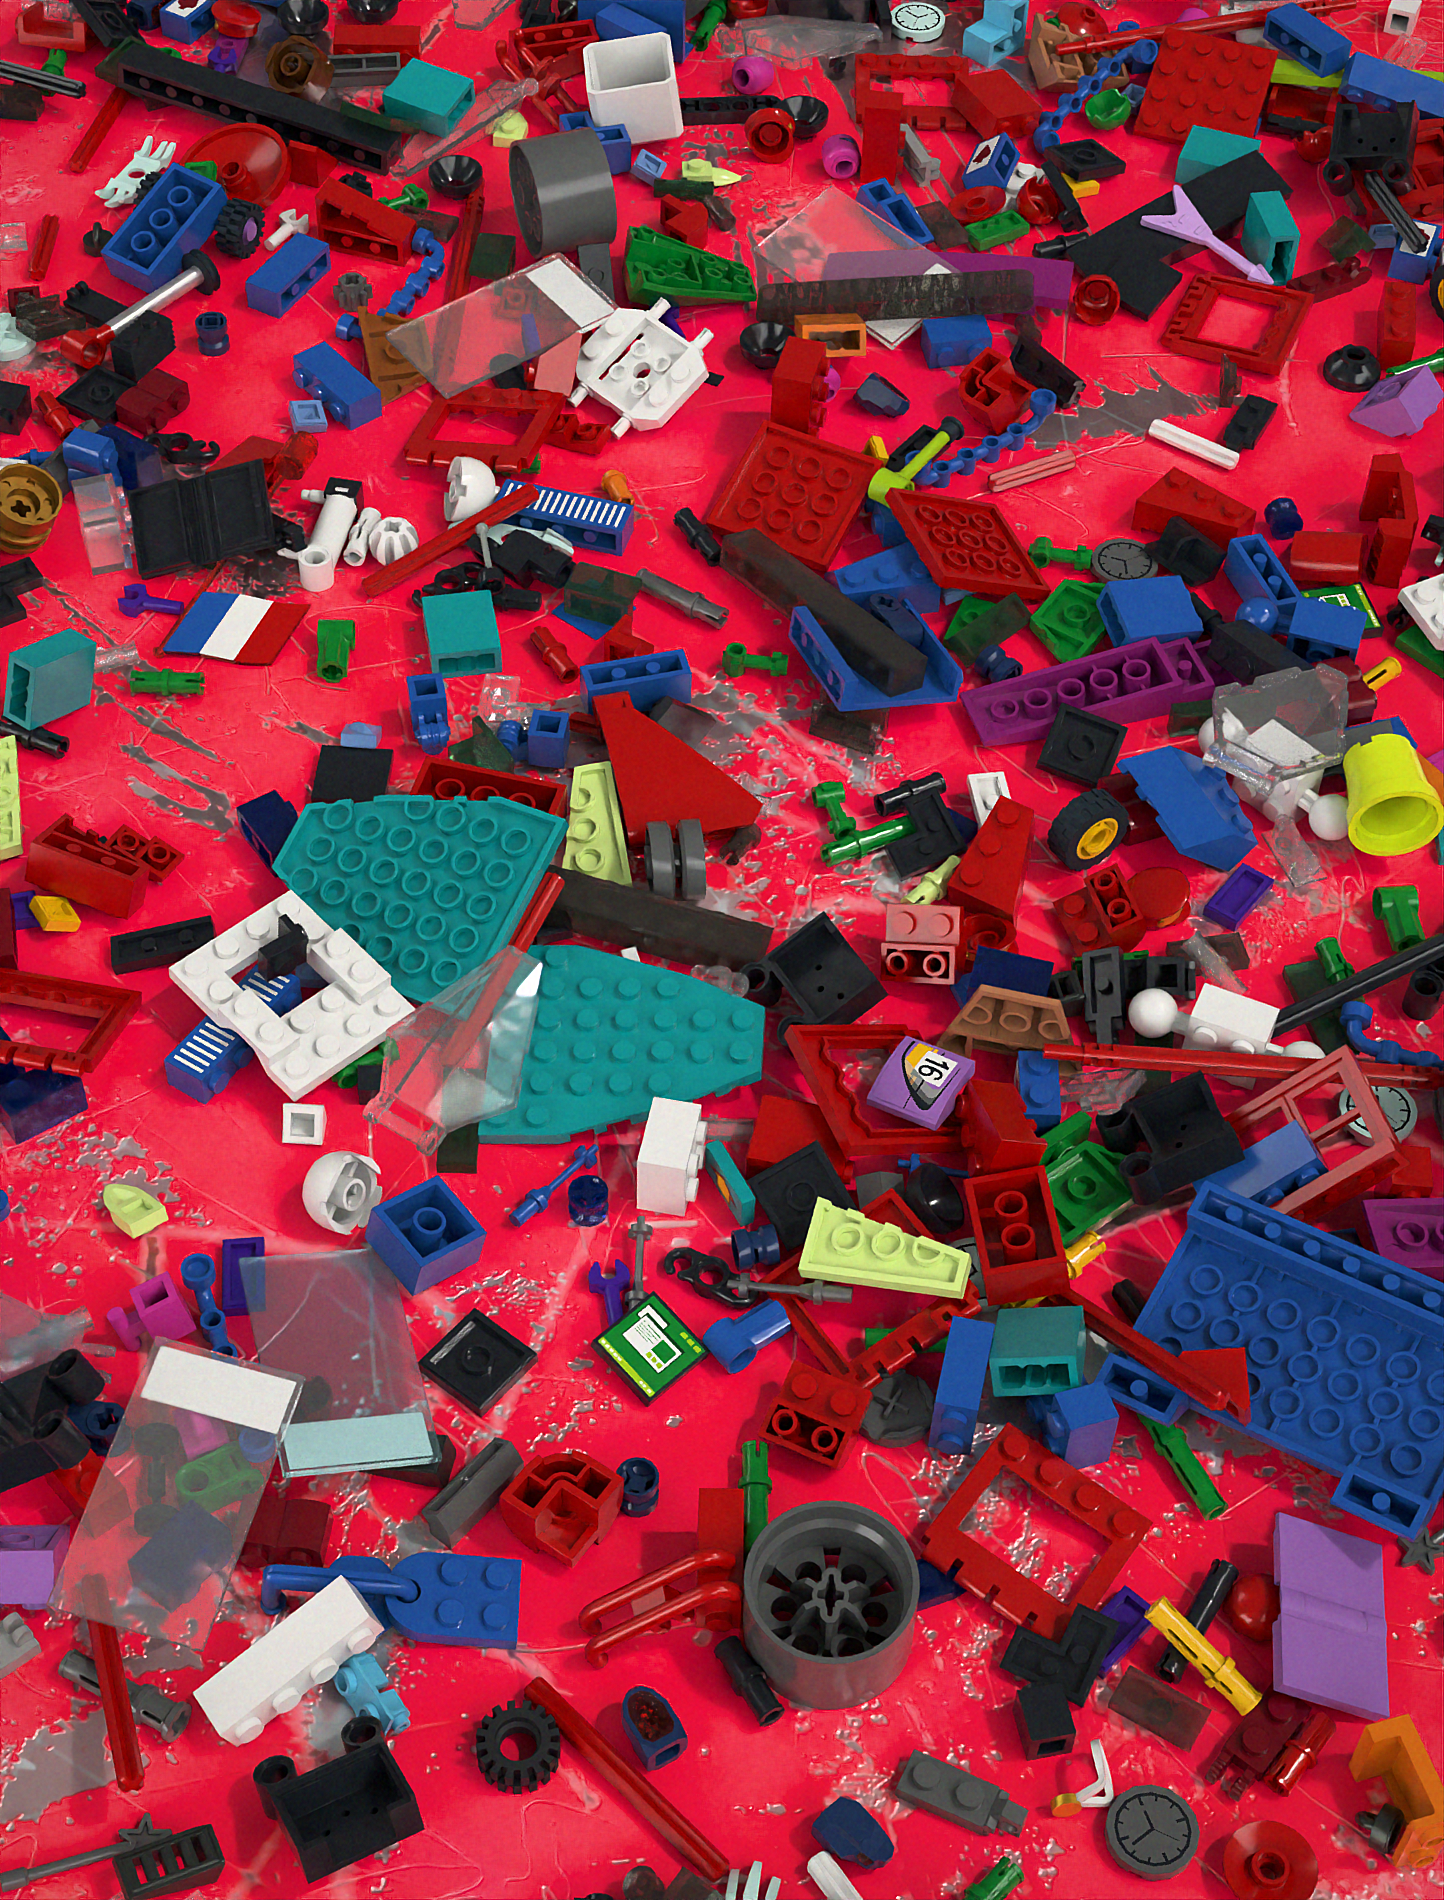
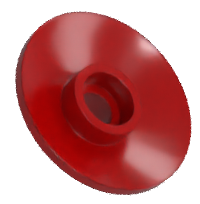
M1067 2L1058 11L1059 23L1068 25L1070 32L1082 37L1085 33L1092 36L1109 33L1108 26L1102 16L1085 4Z
M997 186L973 187L956 195L949 202L947 212L949 217L956 222L975 223L989 218L1000 211L1006 203V194L1003 189Z
M1269 1820L1248 1823L1233 1833L1224 1849L1222 1859L1224 1877L1229 1888L1239 1900H1309L1316 1888L1319 1868L1315 1853L1300 1833L1285 1824ZM1268 1868L1274 1872L1276 1878L1273 1880L1267 1879L1260 1874L1259 1870Z

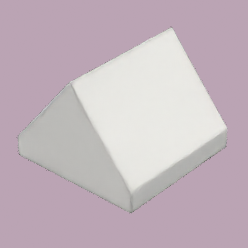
M284 1103L282 1143L322 1145L327 1123L324 1105Z

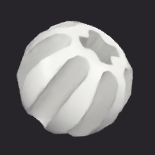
M389 516L384 520L378 521L372 527L368 544L372 556L382 565L387 566L418 548L419 538L415 527L405 518Z

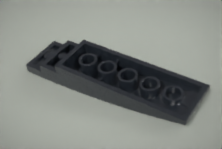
M1258 150L1245 154L1180 186L1211 229L1212 235L1222 242L1237 236L1240 228L1244 226L1250 193L1280 191L1284 201L1290 199L1293 192ZM1170 191L1065 251L1064 255L1070 262H1074L1075 269L1085 278L1091 274L1106 275L1131 245L1168 266L1198 254L1209 247L1140 224L1142 216L1176 214L1173 194Z

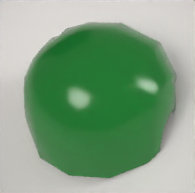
M1112 88L1094 95L1086 102L1084 110L1093 127L1108 131L1114 130L1125 123L1131 114V103L1126 94L1122 96L1116 88Z

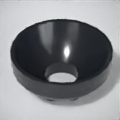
M287 0L278 7L277 18L280 26L292 34V36L313 38L327 25L329 9L321 0Z
M347 0L350 15L361 22L362 25H383L392 19L398 11V0Z
M791 96L782 100L776 107L786 111L794 119L796 129L793 137L801 140L809 139L820 132L826 126L829 118L827 105L821 100L810 96Z
M448 155L435 160L429 166L428 177L432 188L444 197H449L453 200H463L481 185L483 170L480 163L471 157Z
M777 322L754 323L745 328L740 335L741 353L759 369L776 368L788 336L796 337V335L789 327ZM771 354L774 355V357H766L761 355Z
M1349 344L1328 355L1323 366V376L1330 385L1339 390L1352 393L1366 392L1371 390L1380 380L1381 365L1366 347Z
M926 1162L913 1170L908 1177L906 1192L903 1196L906 1205L923 1225L934 1233L946 1235L960 1229L964 1224V1208L959 1193L950 1178L942 1169L932 1163Z

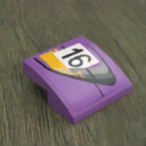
M906 1035L880 1071L867 1096V1105L936 1131L955 1109V1096L967 1083L968 1079L974 1075L975 1061Z

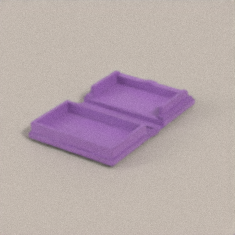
M1278 1512L1273 1532L1274 1584L1280 1585L1281 1613L1278 1615V1620L1272 1623L1274 1691L1372 1721L1389 1718L1387 1623L1385 1620L1382 1545Z

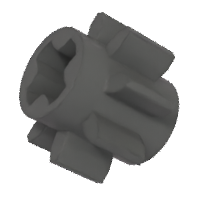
M356 272L342 275L341 278H338V285L333 286L334 300H339V307H343L349 312H357L358 306L367 307L368 299L373 298L372 285L367 284V277H363Z

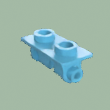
M366 1651L353 1654L339 1666L337 1673L332 1678L338 1692L346 1698L357 1717L369 1715L377 1717L382 1723L385 1737L391 1729L395 1733H401L410 1726L411 1722L408 1719L410 1711L405 1707L395 1689L393 1688L382 1693L378 1692L379 1689L387 1687L389 1680L378 1665L373 1654H367Z

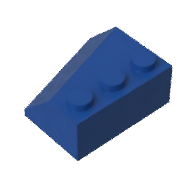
M910 540L824 573V580L839 624L863 622L868 619L871 610L869 600L876 593L889 594L898 599L901 605L902 600L907 598L920 614L939 612L941 587L934 583L930 572L920 560L919 554Z
M1167 746L1122 759L1116 764L1123 775H1132L1138 783L1134 791L1141 801H1147L1150 806L1158 811L1159 814L1155 820L1179 854L1229 872L1259 844L1252 831L1253 824L1238 804L1240 799L1230 788L1225 778L1226 771L1218 762L1214 760L1208 761L1175 747Z

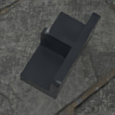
M1179 516L1170 518L1160 540L1147 543L1143 549L1144 552L1173 574L1180 575L1182 580L1191 587L1213 581L1228 552Z

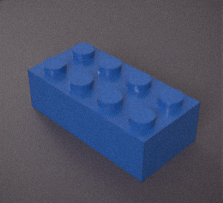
M173 162L101 250L100 253L111 275L149 294L177 277L183 270L181 262L183 255L189 253L192 249H200L215 230L216 225H219L220 220H218V216L223 214L221 209L223 206H227L228 201L222 185Z

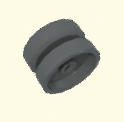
M699 818L680 819L675 829V843H673L671 829L666 821L646 822L644 865L652 903L672 902L675 896V878H678L680 893L686 901L705 899L706 864L702 827Z

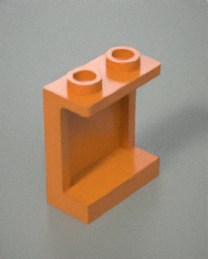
M1409 1713L1366 1725L1348 1767L1355 1782L1381 1775L1395 1807L1403 1811V1824L1406 1830L1392 1856L1395 1867L1398 1868L1411 1864L1412 1868L1427 1866L1438 1859V1854L1444 1845V1787Z

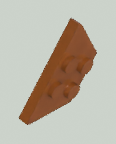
M357 307L370 379L381 391L382 407L435 378V368L424 321L413 318H401L399 315L388 312L383 317L368 313L367 307Z

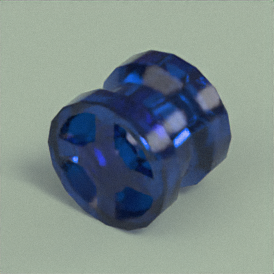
M1290 498L1273 500L1264 510V517L1270 525L1269 528L1272 536L1278 540L1291 539L1294 537L1295 531L1303 529L1304 523L1301 515L1297 513L1296 504Z
M584 1175L576 1178L569 1185L568 1212L570 1218L576 1224L592 1227L599 1225L606 1219L609 1209V1190L607 1184L601 1178L594 1175Z

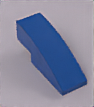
M885 177L860 186L855 203L875 228L887 239L908 252L934 242L935 238L905 194L897 195Z

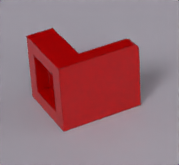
M624 614L604 637V662L654 653L653 644L632 635V616Z

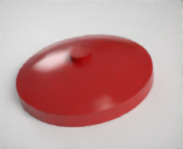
M236 123L218 128L195 142L179 162V165L185 167V163L214 161L218 166L216 182L222 185L228 200L239 198L257 204L263 210L280 196L288 183L292 169L291 155L281 136L273 129L257 123Z

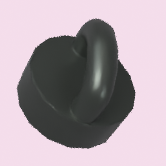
M559 0L557 5L561 14L557 17V21L559 23L564 22L566 19L571 22L578 21V0Z
M95 222L93 230L87 232L83 237L85 252L94 257H102L100 252L113 237V234L110 231L103 230L101 224Z
M1386 1803L1378 1815L1360 1811L1355 1815V1821L1359 1826L1371 1831L1368 1846L1386 1854L1392 1850L1398 1839L1404 1821V1814L1402 1810Z

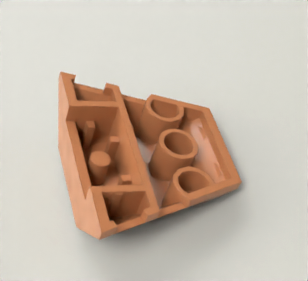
M1036 12L1034 16L1028 58L1039 90L1056 93H1075L1078 90L1077 84L1081 76H1093L1098 72L1097 63L1100 58H1113L1120 52L1119 50L1088 55L1082 52L1057 56L1055 51L1057 44L1082 41L1083 37L1092 35L1085 33L1080 37L1071 33L1066 24L1060 23L1059 27L1045 22L1043 20L1045 15ZM1124 63L1121 65V71L1117 76H1109L1102 83L1100 91L1128 84L1130 78Z
M981 984L934 1046L970 1059L972 1049L1017 1057L1018 1051H1042L1043 1043L1074 1045L1060 1000ZM1058 1060L1059 1079L1080 1084L1085 1083L1086 1078L1079 1061Z

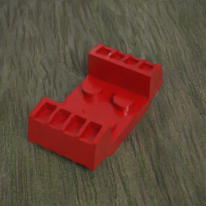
M1399 453L1373 455L1359 510V521L1377 522L1366 564L1367 577L1372 585L1394 589L1399 588L1400 577H1402V571L1406 569L1419 522L1413 474L1405 469Z

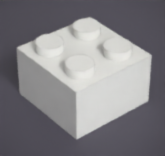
M659 1097L653 1098L637 1160V1209L684 1217L688 1201L695 1202L699 1185V1178H696L698 1169L703 1170L705 1163L706 1146H704L708 1125L707 1122L701 1121V1104Z

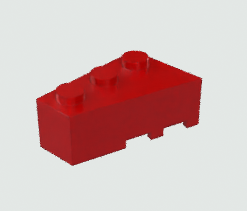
M592 19L523 29L525 32L524 41L527 47L539 61L546 59L549 63V73L551 75L558 73L561 80L585 71L583 48L589 43L599 42V36ZM509 30L508 55L525 77L529 79L532 70L517 53L512 40L514 30ZM519 88L521 96H526L525 93Z

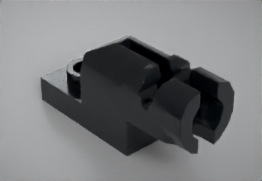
M515 529L502 545L487 537L492 566L501 569L505 577L526 590L534 580H539L557 589H561L571 581L576 573L577 564L572 561V557L558 549L555 550L550 543L543 541L532 533ZM473 534L466 543V546L477 560L484 563L480 537Z

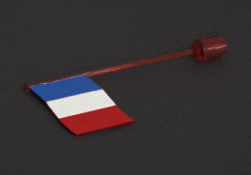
M298 431L296 434L290 435L275 456L273 463L279 476L268 490L269 500L284 479L300 480L317 457L319 443L310 433ZM228 559L220 560L159 647H153L152 653L156 658H163L166 654L201 656L244 666H272L311 608V604L280 603L242 594L206 592Z

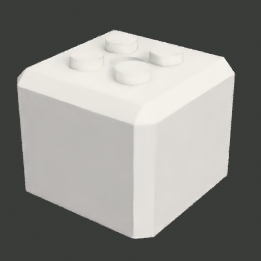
M663 32L589 43L583 48L587 94L592 122L595 128L624 124L631 139V146L679 138L684 129L670 35Z

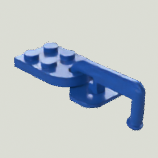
M422 1552L406 1557L392 1570L379 1558L352 1555L336 1559L329 1568L273 1564L265 1567L262 1574L260 1605L266 1614H278L285 1608L287 1603L286 1596L281 1590L319 1593L342 1575L357 1588L385 1630L377 1635L376 1639L394 1627L402 1635L419 1642L515 1650L518 1638L522 1560Z

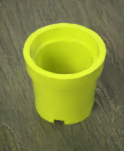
M1397 734L1371 736L1372 742L1363 746L1358 742L1347 751L1343 759L1349 800L1346 812L1349 839L1357 849L1375 856H1397L1415 851L1432 841L1444 826V807L1437 791L1428 783L1415 748L1411 746L1407 738Z

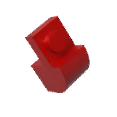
M671 194L662 197L660 224L665 226V236L703 250L708 242V211L701 202L689 206Z

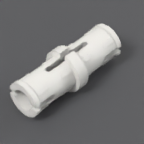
M364 508L360 513L358 523L349 532L350 541L343 555H345L344 560L352 566L363 564L366 553L370 548L368 541L371 529L378 521L382 520L380 518L381 513L375 508Z

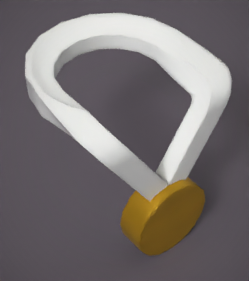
M1099 1738L1090 1741L1098 1780L1076 1794L1066 1793L1054 1797L1050 1801L1051 1811L1054 1816L1069 1817L1080 1812L1082 1807H1111L1115 1801L1110 1770ZM1103 1788L1105 1789V1797H1092Z

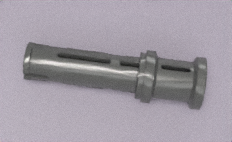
M76 1649L68 1651L59 1665L58 1674L101 1697L95 1661ZM126 1678L134 1723L136 1725L144 1723L161 1732V1738L169 1743L178 1739L190 1720L192 1706L185 1701L177 1703L160 1694V1689L153 1684H143L140 1686Z

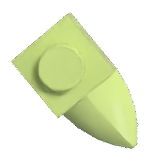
M520 112L509 116L506 120L499 119L493 135V146L510 148L513 141L526 139L528 123Z
M702 159L682 161L683 187L723 186L741 180V176L731 171L712 167L711 161H704Z
M108 1184L105 1186L103 1200L105 1206L110 1211L113 1223L133 1239L151 1232L156 1226L169 1220L165 1206L145 1191L123 1184Z

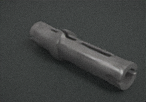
M645 568L640 569L634 578L641 581V583L634 581V588L642 590L684 611L685 615L691 619L697 617L717 629H721L728 620V618L722 616V614L729 615L727 608L707 600L705 595L698 591L692 593Z

